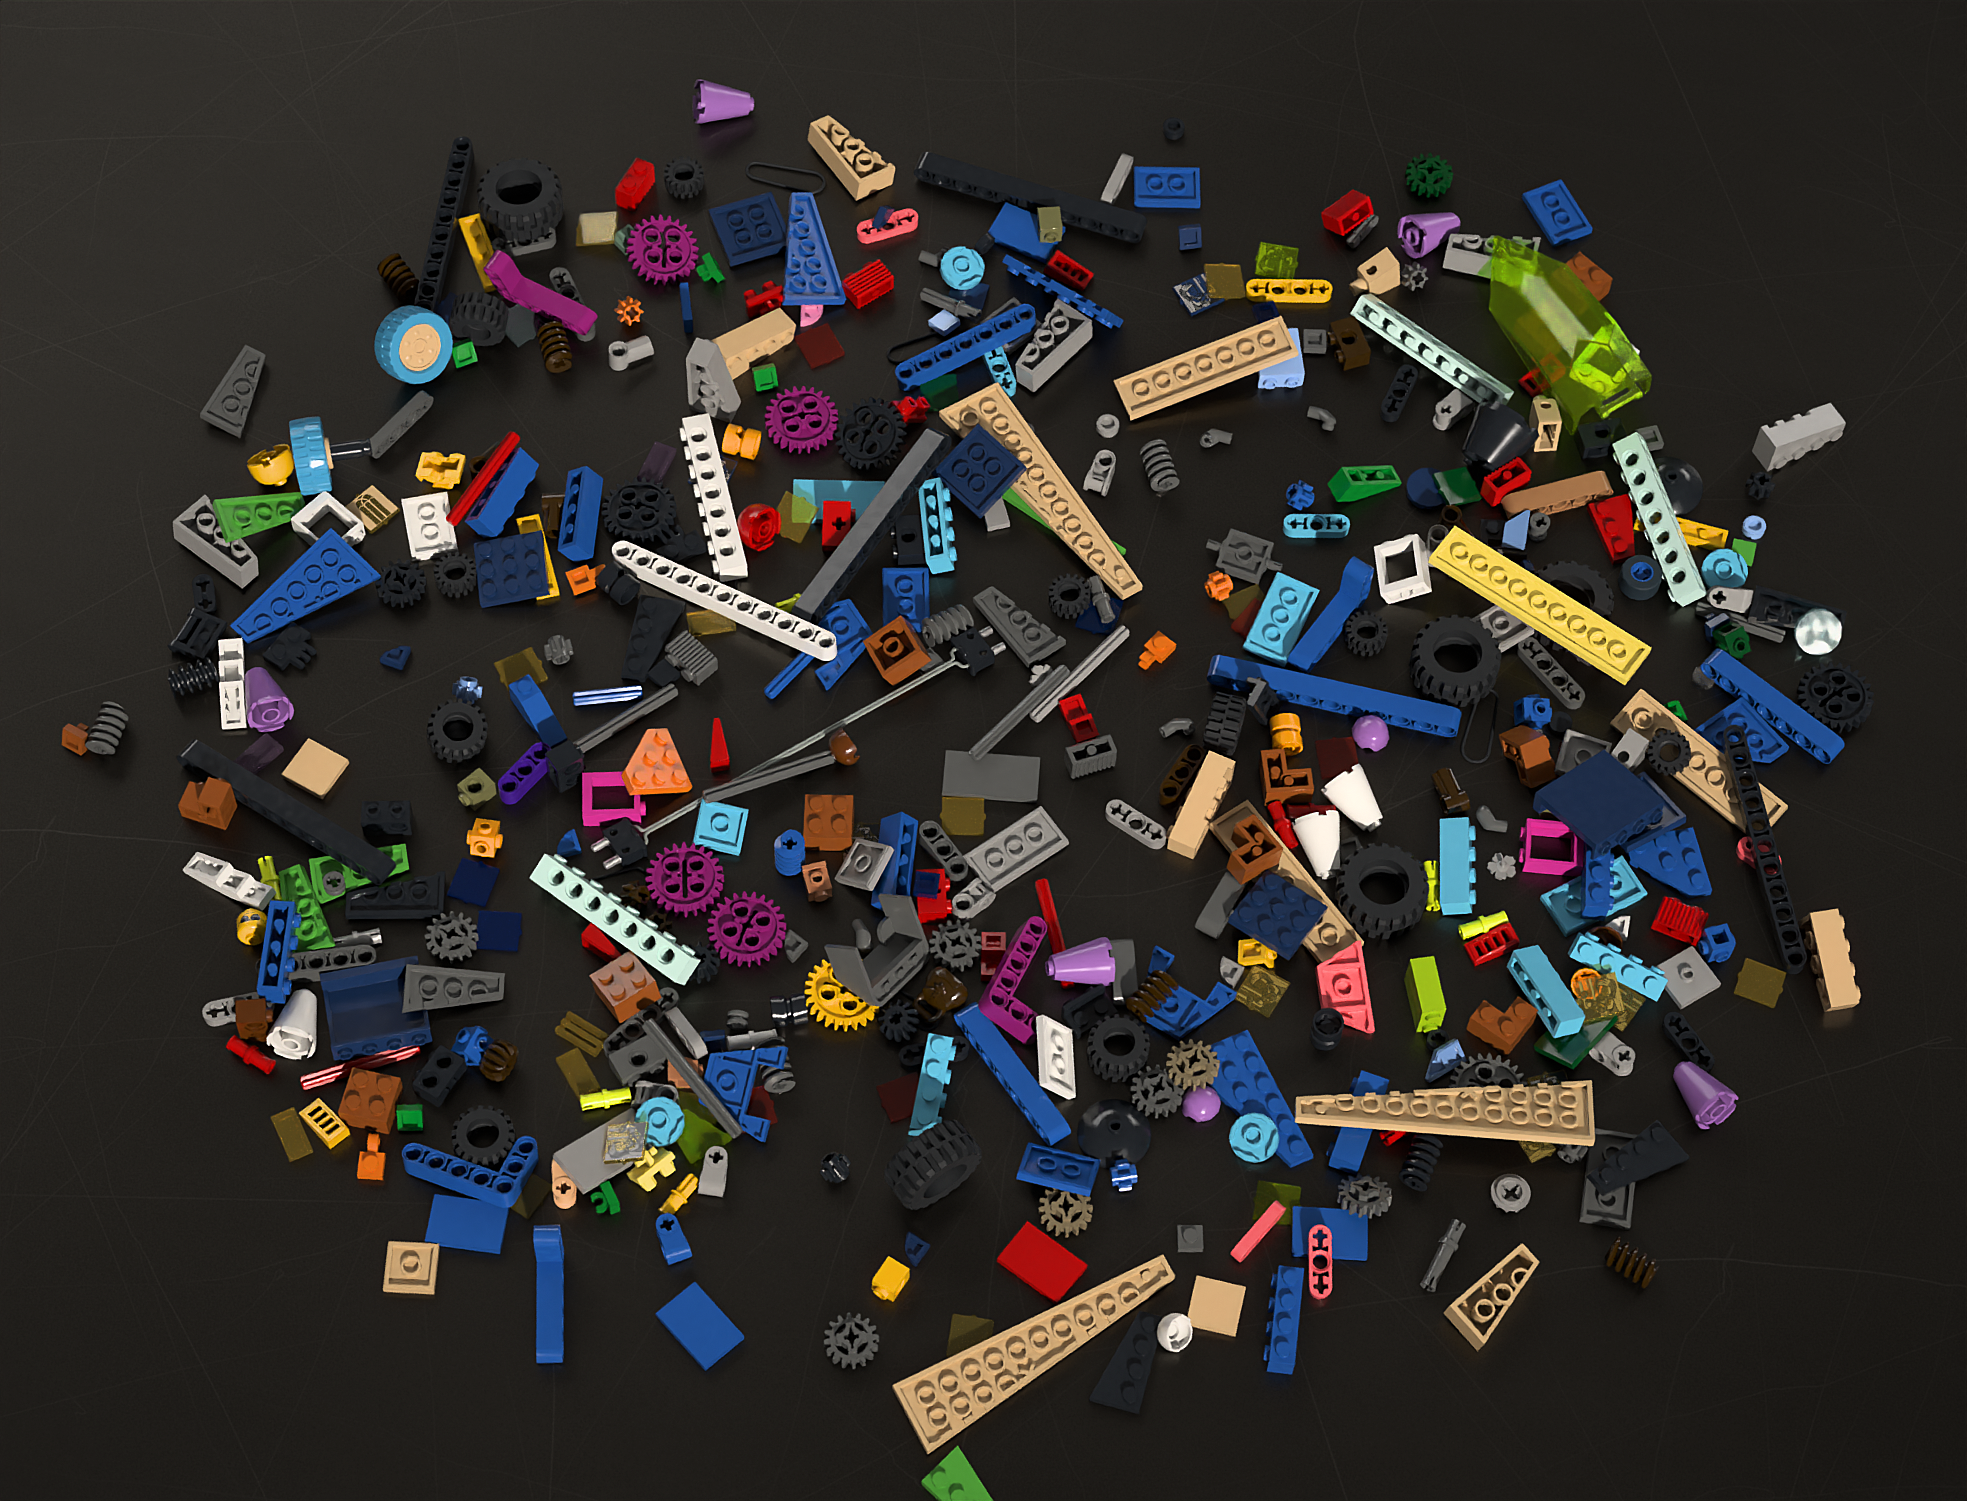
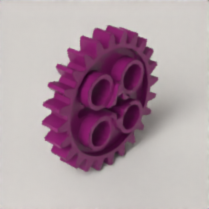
M659 215L658 220L650 216L649 223L642 219L641 225L636 224L635 231L631 230L630 238H628L626 243L629 246L626 249V253L631 254L628 257V261L634 262L632 269H640L638 276L646 274L645 281L654 278L655 285L658 280L662 281L663 286L666 285L667 280L672 285L675 284L676 278L682 281L684 275L689 276L690 269H694L696 265L694 262L698 259L696 253L699 247L694 246L697 239H690L693 231L686 232V224L680 227L679 219L674 223L671 222V216H668L667 220H663L662 215ZM660 232L663 233V242L661 240ZM646 237L653 238L655 242H649ZM668 237L675 238L677 242L669 241ZM662 250H663V252H665V255H664V257H663V262H664L665 268L662 267V262H661V261H662V254H663V253H662ZM647 258H654L657 263H651ZM669 258H675L679 263H673Z
M793 386V392L791 393L784 389V396L777 393V400L771 399V406L766 407L765 428L768 430V436L773 437L774 444L780 442L781 449L789 446V452L797 448L798 454H801L802 449L805 448L810 453V447H814L818 451L819 444L827 446V439L833 440V433H837L838 410L835 409V403L830 402L829 395L823 398V391L815 394L814 387L806 391L805 386H802L801 391H798Z
M683 842L682 847L679 849L674 843L672 851L664 847V855L656 853L657 861L651 860V868L646 870L649 877L645 879L646 885H649L647 888L651 894V901H657L658 909L665 905L666 914L673 909L675 917L678 916L680 911L684 913L685 917L688 916L689 911H692L697 916V909L699 908L706 912V904L713 907V898L720 899L718 891H723L722 882H724V875L722 874L723 867L718 866L719 859H712V851L705 854L704 846L696 850L695 843L690 848H687L686 843ZM683 861L687 862V898H683ZM695 866L702 867V869L698 871L692 870V868ZM670 867L678 868V870L673 872L668 871L667 869H669ZM694 888L703 889L701 892L692 891ZM670 889H677V890H679V891L676 892V893H669V892H668V890H670Z
M743 891L741 898L736 893H733L732 901L725 897V905L717 903L718 911H711L713 919H708V926L710 927L707 928V932L710 935L709 943L714 944L713 950L720 951L721 959L728 956L729 964L737 960L738 967H740L742 962L746 961L747 966L750 967L751 962L754 960L759 966L760 958L769 961V953L777 955L776 947L782 948V940L786 937V932H784L786 930V923L783 922L785 921L784 914H779L780 907L776 906L773 908V899L766 903L764 894L758 899L756 898V892H753L751 897H747L746 891ZM739 912H745L747 915H745L744 917H739L736 914ZM754 912H757L756 915H755V916L752 918V920H751V917H752L753 913H754ZM763 921L769 923L766 926L758 925V923ZM727 932H734V933H736V934H735L734 936H732V937H729V936H726V935H725ZM742 939V943L740 944V946H736ZM751 941L758 943L755 946L747 945V943Z

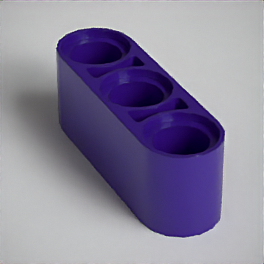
M538 742L532 745L500 778L498 789L503 803L510 805L517 803L548 771L546 757L543 759L537 758L551 750L548 744ZM525 771L530 772L528 775L521 774ZM507 788H514V790L510 792L505 791V789Z

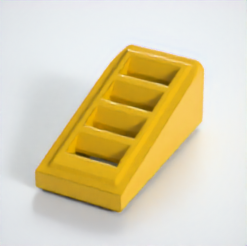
M319 1098L299 1112V1115L329 1149L333 1148L350 1134L348 1127ZM317 1107H319V1108L321 1109V1110L318 1111L316 1114H314L312 1117H310V1116L308 1115V1114L311 1113L313 1110H315ZM325 1113L326 1116L316 1123L315 1120ZM327 1121H332L323 1129L321 1128V1126L324 1125ZM336 1126L337 1129L328 1135L327 1132Z

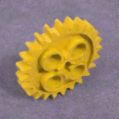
M823 959L821 967L815 965L814 973L809 972V981H805L804 987L807 989L804 991L805 998H808L806 999V1006H812L810 1015L818 1013L817 1022L822 1019L826 1020L825 1027L833 1023L834 1030H837L839 1025H843L844 1031H847L848 1025L857 1030L858 1022L866 1026L867 1019L872 1021L874 1013H879L880 1007L870 1006L833 978L835 974L831 963L828 964ZM830 995L833 999L826 1000L822 996ZM844 1006H852L854 1010H846Z

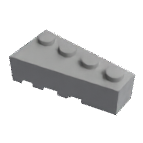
M206 494L173 521L174 539L242 589L259 575L258 559L241 538L225 543L213 506Z

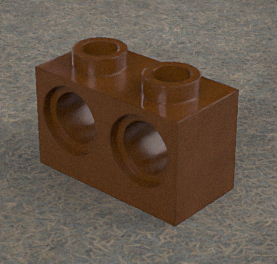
M266 998L235 1001L236 1026L241 1040L246 1043L267 1042L268 1032L276 1019L273 1017L272 1007L267 1005Z

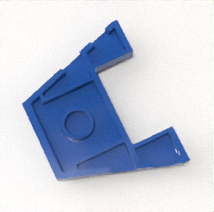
M850 599L835 602L817 625L833 633L836 637V657L815 670L816 676L826 691L832 687L866 648L863 641L873 634Z
M1156 945L1153 950L1147 977L1154 970L1166 972L1174 961V955ZM1218 982L1204 1001L1179 986V989L1176 991L1171 989L1172 997L1165 996L1167 1000L1165 1004L1159 1003V1011L1152 1009L1154 1012L1152 1018L1146 1015L1145 1017L1147 1023L1179 1041L1236 998L1237 992Z
M780 1046L756 1050L711 1053L704 1077L705 1084L741 1126L743 1131L761 1142H766L771 1121L750 1116L746 1113L758 1065L783 1069L788 1047ZM699 1098L698 1102L705 1106V1104Z

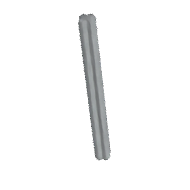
M1120 625L1070 675L1030 711V718L1035 722H1040L1060 700H1063L1129 636L1130 631L1124 625Z

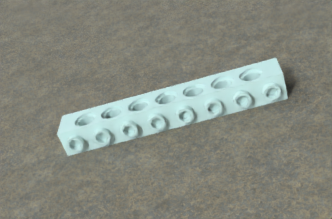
M1372 294L1361 295L1350 313L1479 403L1483 398H1486L1488 403L1494 404L1495 401L1506 405L1514 393L1513 390Z
M1635 432L1612 444L1615 450L1613 457L1623 470L1621 477L1631 490L1628 492L1629 497L1634 504L1636 503L1639 509L1636 511L1640 522L1645 524L1646 530H1644V534L1649 543L1652 542L1653 544L1652 554L1655 560L1661 564L1663 580L1669 584L1668 594L1671 600L1678 602L1681 606H1685L1708 595L1645 439ZM1637 458V462L1631 465L1633 459ZM1645 477V481L1639 485L1640 479ZM1653 496V500L1646 504L1647 500ZM1661 516L1660 521L1654 524L1655 519ZM1669 535L1668 540L1662 543L1663 538ZM1674 555H1677L1676 560L1670 563V559ZM1685 575L1684 580L1678 583L1679 577Z
M544 854L531 874V880L676 983L686 984L700 962L694 956L695 951L684 944L681 947L675 943L676 937L666 931L664 933L658 931L656 923L648 918L644 921L639 917L640 912L629 905L625 907L620 904L622 899L615 894L603 892L602 889L604 887L593 879L589 882L584 878L586 874L574 866L572 869L566 865L568 861L560 855L555 854L553 857ZM563 873L564 879L559 883V876ZM582 886V892L577 896V889ZM600 899V906L595 909V902ZM618 911V919L613 922V915ZM636 924L637 931L632 935L631 929ZM655 938V945L650 949V940ZM673 950L674 956L669 962L668 954Z

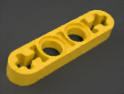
M1252 279L1246 285L1245 295L1253 302L1323 303L1331 298L1332 285L1326 280ZM1280 287L1284 292L1282 294H1275L1272 292V289ZM1300 287L1306 292L1300 295L1295 293L1294 289ZM1253 288H1257L1258 293H1255ZM1319 289H1323L1325 293L1322 294Z

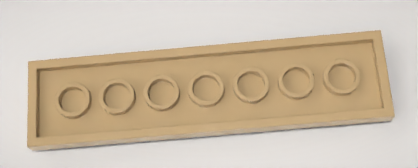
M1279 316L1114 380V385L1130 420H1134L1299 355L1282 317Z
M1640 689L1611 721L1610 726L1623 736L1631 728L1649 740V742H1652V738L1655 735L1658 736L1661 731L1666 733L1667 730H1671L1672 733L1677 731L1679 735L1682 736L1683 734L1690 744L1691 760H1689L1687 768H1683V772L1680 773L1678 771L1673 776L1746 834L1724 754L1644 690ZM1665 745L1660 751V756L1666 761H1673L1679 755V751L1674 745ZM1747 779L1739 781L1744 786L1751 785ZM1759 783L1770 826L1772 827L1788 809V805ZM1753 801L1745 802L1750 808L1757 807V804ZM1759 823L1752 824V827L1756 830L1763 829V826Z
M1249 800L1244 801L1209 824V829L1230 855L1238 849L1231 840L1235 824L1252 814L1258 817L1283 847L1279 863L1268 870L1328 906L1327 912L1303 942V945L1319 964L1332 958L1335 954L1343 951L1356 941L1361 940V945H1364L1361 937ZM1264 872L1251 879L1252 882L1256 884Z

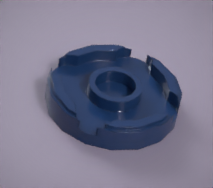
M1421 468L1411 474L1407 481L1406 494L1413 505L1423 510L1425 508L1437 510L1446 504L1442 495L1438 493L1439 489L1432 477L1434 473L1441 471L1433 468Z

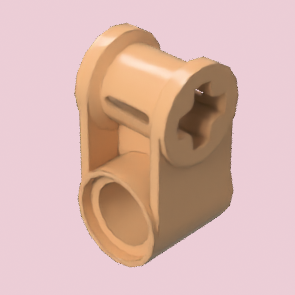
M552 1159L554 1203L559 1208H570L576 1202L577 1186L556 1161Z

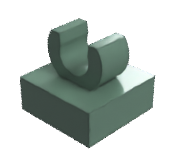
M630 224L611 236L612 242L625 255L628 254L626 249L629 246L626 243L628 238H630L631 230L635 231Z

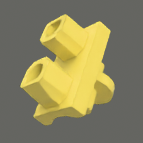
M651 1147L648 1151L643 1148L642 1156L634 1161L636 1166L626 1174L644 1190L650 1191L657 1184L653 1177L655 1173L659 1171L661 1175L666 1177L676 1170L672 1161L675 1156L664 1147H659L657 1150L655 1147Z

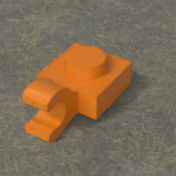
M605 564L589 570L587 565L565 572L574 596L596 588L595 581L600 572L606 567Z
M1158 631L1144 645L1143 651L1145 652L1139 657L1141 661L1138 665L1146 670L1155 660L1162 663L1176 649V643Z
M369 1134L368 1151L360 1152L357 1171L358 1179L383 1180L386 1155L385 1153H379V1134Z

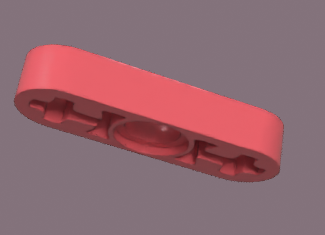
M913 209L893 212L887 223L893 224L894 227L889 230L881 228L878 229V232L872 226L874 218L863 221L857 226V238L860 242L869 244L913 231L918 226V214Z
M1276 1200L1240 1240L1230 1255L1241 1263L1280 1219L1286 1208Z
M1324 1225L1314 1226L1308 1234V1290L1311 1296L1316 1299H1324L1332 1291V1235L1329 1228ZM1318 1230H1321L1322 1235L1327 1237V1239L1322 1241V1248L1327 1247V1251H1312V1247H1318V1240L1313 1238V1235H1316ZM1317 1255L1324 1256L1327 1260V1266L1323 1269L1316 1268L1313 1265V1258ZM1327 1272L1328 1277H1322V1284L1327 1286V1289H1324L1322 1294H1318V1289L1313 1287V1285L1318 1283V1276L1313 1277V1273L1323 1274Z

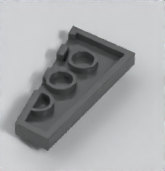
M245 345L201 411L200 418L241 438L266 355Z
M993 586L973 597V603L1028 668L1066 645V640L1063 637L1052 633L1051 629L1045 624L1041 625L1032 618L1030 613L1026 610L1022 611L1015 605V602Z
M407 964L402 1013L502 1000L505 973Z

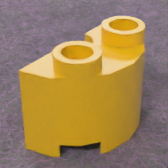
M422 452L416 477L421 482L423 478L432 482V487L452 489L454 484L460 483L466 457L459 453H453L449 457H444L439 452Z

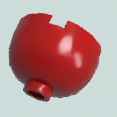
M761 503L747 506L737 519L741 541L746 546L757 551L767 549L774 542V540H771L774 534H779L782 522L780 513L773 507Z

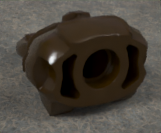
M939 966L931 970L928 976H926L925 987L912 1003L913 1009L919 1012L918 1016L925 1023H935L942 1018L945 1012L965 1003L968 989L946 968ZM925 1000L931 1007L937 1010L934 1017L919 1004L921 1001Z

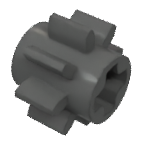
M1415 261L1413 265L1405 264V268L1400 272L1403 278L1401 284L1408 286L1412 291H1414L1415 287L1423 288L1425 280H1428L1425 275L1427 269L1423 266L1420 267V264Z
M562 635L550 637L547 640L548 644L544 645L547 661L552 659L554 664L566 663L570 659L569 655L574 654L571 640H565Z
M1560 1143L1556 1145L1559 1149L1557 1152L1559 1157L1568 1163H1573L1575 1159L1581 1162L1588 1150L1585 1145Z

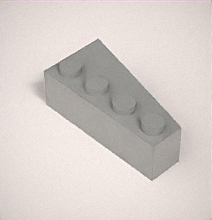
M1450 234L1442 268L1529 287L1541 237H1533L1532 240H1522V237L1513 236L1512 239H1500V236L1493 235L1489 238H1480L1479 235Z
M1057 298L1054 308L1051 312H1048L1042 327L1038 328L1034 334L1033 341L1027 345L1015 364L1017 382L1035 392L1093 337L1092 320Z
M696 338L686 357L689 409L703 414L709 413L712 417L731 423L741 404V400L718 344L708 339Z
M1828 403L1808 410L1803 417L1800 414L1794 415L1786 423L1783 420L1776 421L1774 423L1775 426L1769 428L1767 425L1762 426L1752 452L1766 471L1773 468L1779 469L1787 461L1797 460L1806 452L1812 449L1817 450L1830 440L1835 441L1839 439L1843 434L1846 422L1834 406Z

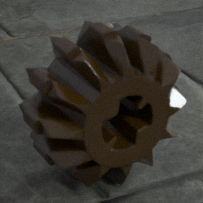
M495 1039L492 1044L488 1045V1049L481 1058V1073L486 1075L485 1077L497 1082L505 1080L517 1062V1056L519 1055L517 1047L508 1040Z

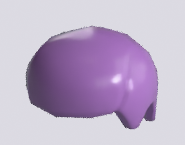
M1366 715L1356 720L1352 727V736L1362 749L1371 748L1373 751H1379L1386 746L1389 740V731L1387 724L1379 716Z
M1199 1085L1196 1087V1091H1193L1192 1087H1190L1184 1093L1180 1106L1184 1116L1191 1117L1196 1122L1211 1120L1219 1112L1221 1101L1214 1089L1207 1085L1205 1089H1202Z

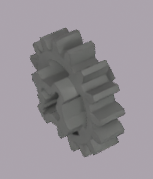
M451 911L449 917L441 913V920L432 919L434 926H427L429 934H425V940L428 942L426 944L427 949L431 951L433 958L440 955V962L443 963L447 958L450 964H453L456 958L463 962L464 955L472 956L470 949H477L476 941H479V936L476 933L477 926L472 925L470 917L464 920L463 913L455 917L454 912ZM463 928H464V929L466 930V932L468 933V937L466 936L465 933L462 932V929H463ZM436 939L442 944L441 947L436 943Z
M948 920L947 927L939 924V932H932L933 939L929 940V947H932L930 948V956H935V964L942 962V967L950 966L951 972H954L955 967H959L962 972L964 971V965L971 968L973 967L972 960H979L978 953H981L982 945H980L981 936H976V928L969 930L968 922L961 926L960 920H957L956 925H952L951 921ZM966 938L969 939L972 947H970V943L966 942ZM939 945H941V948L945 950L944 954L942 953Z
M1156 1065L1155 1070H1151L1147 1066L1146 1073L1139 1070L1137 1078L1132 1079L1130 1094L1133 1096L1131 1102L1138 1103V1111L1145 1109V1116L1152 1112L1155 1118H1158L1159 1113L1168 1117V1110L1175 1113L1177 1105L1182 1104L1181 1097L1184 1095V1090L1181 1088L1182 1083L1174 1085V1078H1168L1166 1068L1164 1071H1161L1159 1065Z
M1357 1173L1356 1178L1348 1175L1347 1180L1342 1179L1341 1185H1338L1337 1202L1342 1204V1210L1349 1209L1350 1215L1357 1213L1359 1218L1367 1214L1368 1218H1372L1374 1213L1377 1216H1381V1212H1387L1388 1206L1391 1205V1188H1387V1182L1380 1183V1177L1378 1176L1372 1179L1370 1174L1362 1177L1360 1173Z
M847 1313V1319L843 1320L839 1315L837 1316V1324L832 1321L829 1323L831 1330H825L824 1332L825 1337L828 1338L824 1340V1347H829L826 1350L827 1356L834 1355V1364L840 1360L842 1361V1368H845L847 1363H849L852 1369H855L858 1362L865 1366V1358L873 1360V1353L871 1351H878L876 1343L879 1342V1335L874 1334L876 1332L875 1325L869 1327V1318L861 1321V1314L858 1313L856 1318H852L851 1314ZM849 1333L852 1334L854 1340L853 1349L851 1344H849ZM862 1348H865L864 1351L857 1354Z

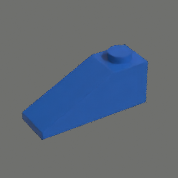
M529 674L508 685L510 699L540 742L548 744L552 749L568 740L541 690Z

